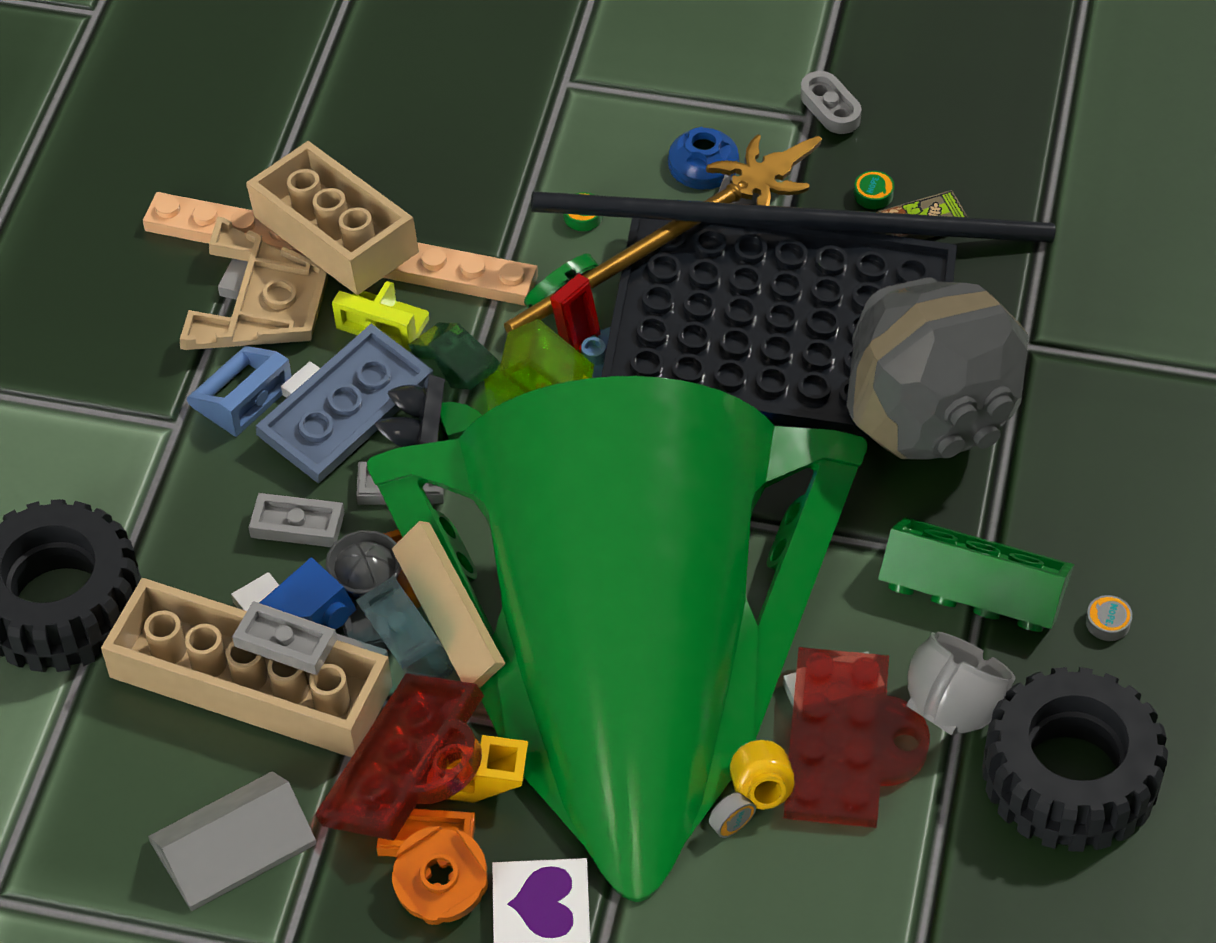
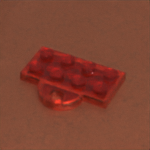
M799 647L789 761L794 773L795 785L791 795L785 801L783 819L877 828L880 786H893L908 781L923 767L930 744L929 728L923 716L906 706L908 702L893 696H887L889 655ZM900 735H910L917 740L919 746L914 750L904 751L899 749L893 740Z
M406 673L317 810L315 816L323 827L394 841L416 804L440 802L461 791L473 779L482 760L481 744L467 725V722L484 697L478 685ZM461 759L455 767L447 769L451 763Z

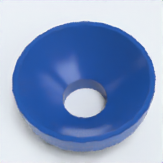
M703 127L694 128L679 135L671 144L668 155V168L671 175L684 186L702 190L717 188L721 186L725 174L707 173L706 166L725 160L739 162L738 148L735 142L721 131ZM700 139H707L715 145L711 149L700 150L695 148L693 143Z

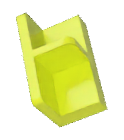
M389 281L384 283L378 295L367 291L356 295L339 290L332 301L336 329L358 335L372 323L409 352L430 319L427 310L396 301L394 283Z

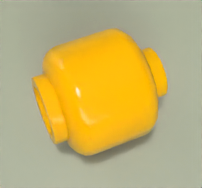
M768 740L750 741L741 746L732 757L730 774L735 792L741 793L751 800L756 809L774 808L784 803L791 795L795 785L794 773L787 754L778 744Z

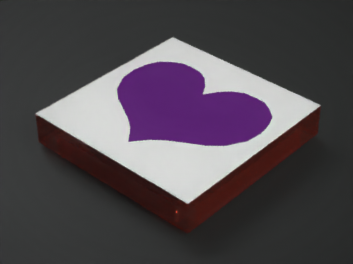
M587 858L492 862L494 943H590Z

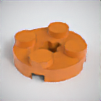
M430 826L418 830L401 844L396 854V861L392 872V884L402 906L410 914L423 919L431 925L456 921L466 916L479 904L488 888L487 864L480 846L470 835L458 829L455 831L452 829H442L441 826ZM438 863L441 868L450 866L453 869L448 875V883L441 885L438 882L434 884L428 882V879L432 876L430 867Z

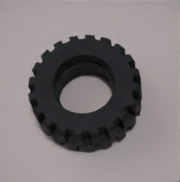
M63 499L51 500V504L40 505L38 501L27 504V509L17 513L14 509L3 516L4 521L0 523V656H5L7 662L23 668L26 663L29 664L31 671L46 672L47 667H55L57 672L71 670V665L82 663L84 667L96 661L95 656L102 653L101 647L141 580L132 542L128 540L127 532L120 523L112 520L110 514L98 508L92 512L91 505L75 501L73 505H67L66 500ZM69 568L91 574L82 588L64 599L48 603H35L19 598L21 591L29 582L46 572Z
M1067 667L1052 668L1050 675L1044 676L1041 671L1026 677L1025 686L1021 682L1016 683L1006 692L1005 699L998 701L988 727L982 772L983 779L987 781L986 792L990 802L994 804L999 803L997 813L1006 823L1010 824L1015 821L1018 824V833L1028 839H1031L1033 835L1043 839V846L1055 849L1056 844L1068 845V851L1083 852L1085 845L1093 844L1094 849L1099 850L1110 847L1113 837L1117 841H1123L1133 835L1135 826H1143L1151 814L1152 807L1156 805L1167 765L1168 750L1165 747L1167 736L1164 726L1161 723H1156L1158 714L1149 702L1142 704L1140 702L1142 694L1130 685L1126 688L1119 685V678L1105 673L1104 677L1092 674L1093 669L1079 667L1078 672H1068ZM1052 738H1079L1102 749L1112 760L1116 770L1095 780L1079 781L1067 779L1051 772L1042 765L1032 749Z

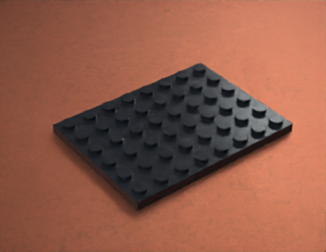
M632 218L626 248L672 220ZM700 222L622 270L601 377H661L701 384L743 400L760 411L774 424L836 430L856 436L869 437L856 425L847 408L853 353L852 337L864 306L875 292L888 286L923 278H934L938 282H953L957 245L872 232Z

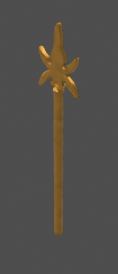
M756 135L746 149L745 164L725 160L706 166L707 173H721L728 176L737 173L740 176L733 175L731 183L725 189L703 202L733 203L738 202L741 198L752 200L753 193H757L760 196L757 197L756 205L769 206L770 192L780 195H796L808 191V183H797L788 180L777 182L775 180H784L790 174L793 166L810 155L821 144V137L816 136L805 140L784 152H773L763 156L762 162L759 163L756 159L759 157L761 135ZM672 220L582 276L589 279L591 289L700 222ZM553 294L505 322L504 328L510 337H515L551 315L553 309L550 297Z

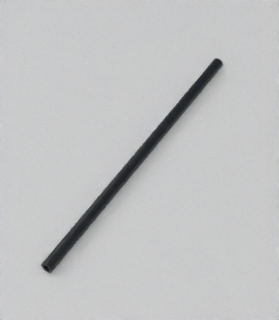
M532 191L531 212L1046 243H1053L1056 232L1055 224L1050 222Z

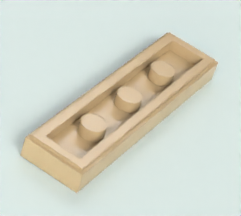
M419 521L392 548V551L463 686L468 691H477L505 665V662L431 524Z

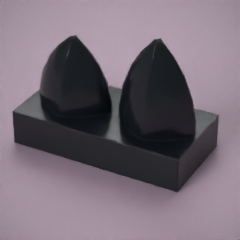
M429 374L422 386L401 385L389 390L387 394L395 405L406 414L412 416V418L391 417L375 422L377 429L388 440L399 447L437 442L445 379Z

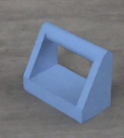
M244 346L192 392L186 400L193 409L237 437L282 396L281 385L292 377L289 359L277 351ZM247 365L256 369L225 398L214 396Z

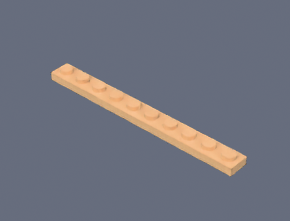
M156 192L143 218L144 229L147 232L209 244L217 217H222L232 221L233 228L247 233L249 230L262 236L263 242L279 250L284 246L303 255L254 217L253 210ZM418 243L419 252L383 277L526 306L524 299L535 286L538 278L537 265Z

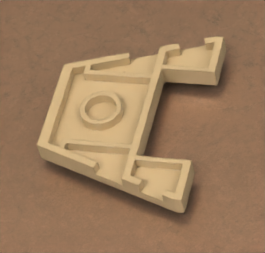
M217 217L209 243V254L248 261L232 317L188 310L180 336V349L194 350L311 341L328 281V273L309 258L284 246L279 250L263 242L261 235L250 230L244 233L233 228L232 221Z

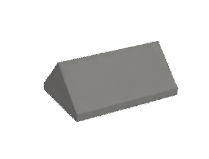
M273 771L148 836L151 845L191 911L317 844L289 781Z

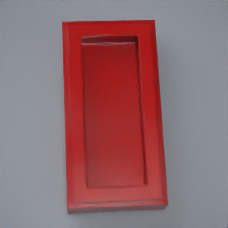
M579 273L550 297L563 356L573 363L580 359L582 342L592 335L598 337L601 334L590 281Z

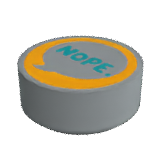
M1104 595L1095 598L1089 604L1086 626L1092 635L1101 640L1115 641L1123 638L1129 632L1132 622V610L1123 599L1112 595Z
M733 793L715 806L709 816V824L720 837H729L747 825L755 814L756 806L741 793Z

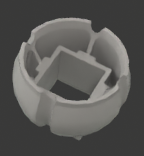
M932 632L929 638L916 649L911 658L907 675L910 700L906 706L950 735L981 729L991 722L993 710L998 701L1005 699L1006 692L1015 681V675L1007 666L994 657L984 660V650L947 633Z

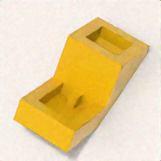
M482 735L479 754L434 748L427 797L475 803L522 786L528 741Z

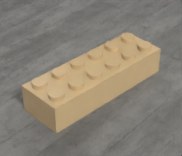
M141 578L101 647L110 678L356 759L393 686L388 656L337 640L318 675H314L234 647L232 636L247 611Z

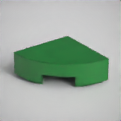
M442 402L440 424L446 439H458L482 414L462 403Z

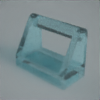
M394 576L356 600L360 609L404 673L444 679L451 675L454 668L439 639Z

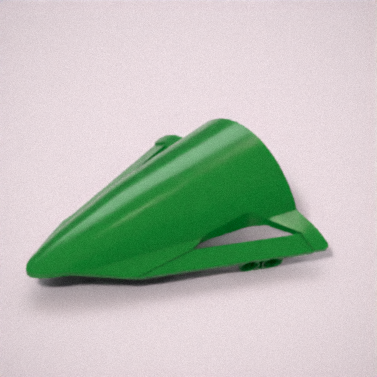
M646 376L587 378L539 388L509 399L492 408L475 420L458 439L399 447L374 455L367 462V469L375 485L378 486L402 538L419 521L431 524L505 662V665L477 690L498 736L528 741L523 777L585 846L600 873L611 887L625 899L634 902L649 899L660 889L671 873L684 844L731 781L730 763L733 755L741 746L756 740L857 469L862 464L867 450V442L863 437L836 430L774 426L756 408L723 391L683 380ZM806 468H811L813 476L806 494L797 498L787 509L769 552L767 566L776 572L756 621L746 598L750 520L753 509L765 488ZM426 483H431L472 499L488 522L491 530L502 600V610L495 632L470 585L478 577L477 570L455 526L443 513L433 509L423 489Z

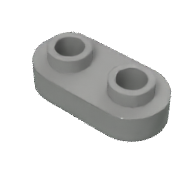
M815 71L807 74L802 79L801 100L826 129L833 133L846 134L859 127L861 122V105L836 76L825 71Z

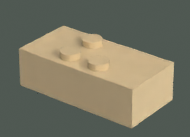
M310 141L305 142L246 182L254 217L356 295L365 291L419 252L413 217Z

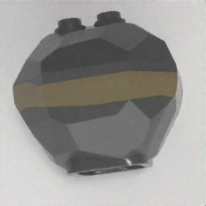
M923 278L882 288L875 292L866 302L852 337L853 353L847 398V408L850 416L863 432L884 449L901 459L950 458L974 446H978L980 449L988 448L998 441L1001 436L1000 427L1013 417L1021 404L1029 336L1022 325L992 295L977 284L938 282L934 278Z

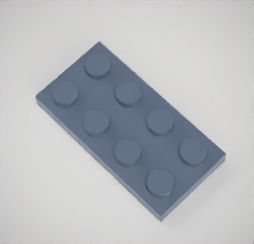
M371 323L256 425V435L319 484L378 430L375 422L391 418L400 410L387 394L388 391L401 385L422 386L428 375H433V370Z

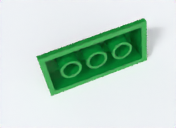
M904 517L891 528L878 580L889 582L888 589L898 593L913 595L914 590L931 594L930 600L937 604L956 607L957 602L973 606V612L979 616L999 619L1001 614L1018 619L1017 625L1019 627L1042 632L1044 627L1052 629L1057 620L1074 564Z

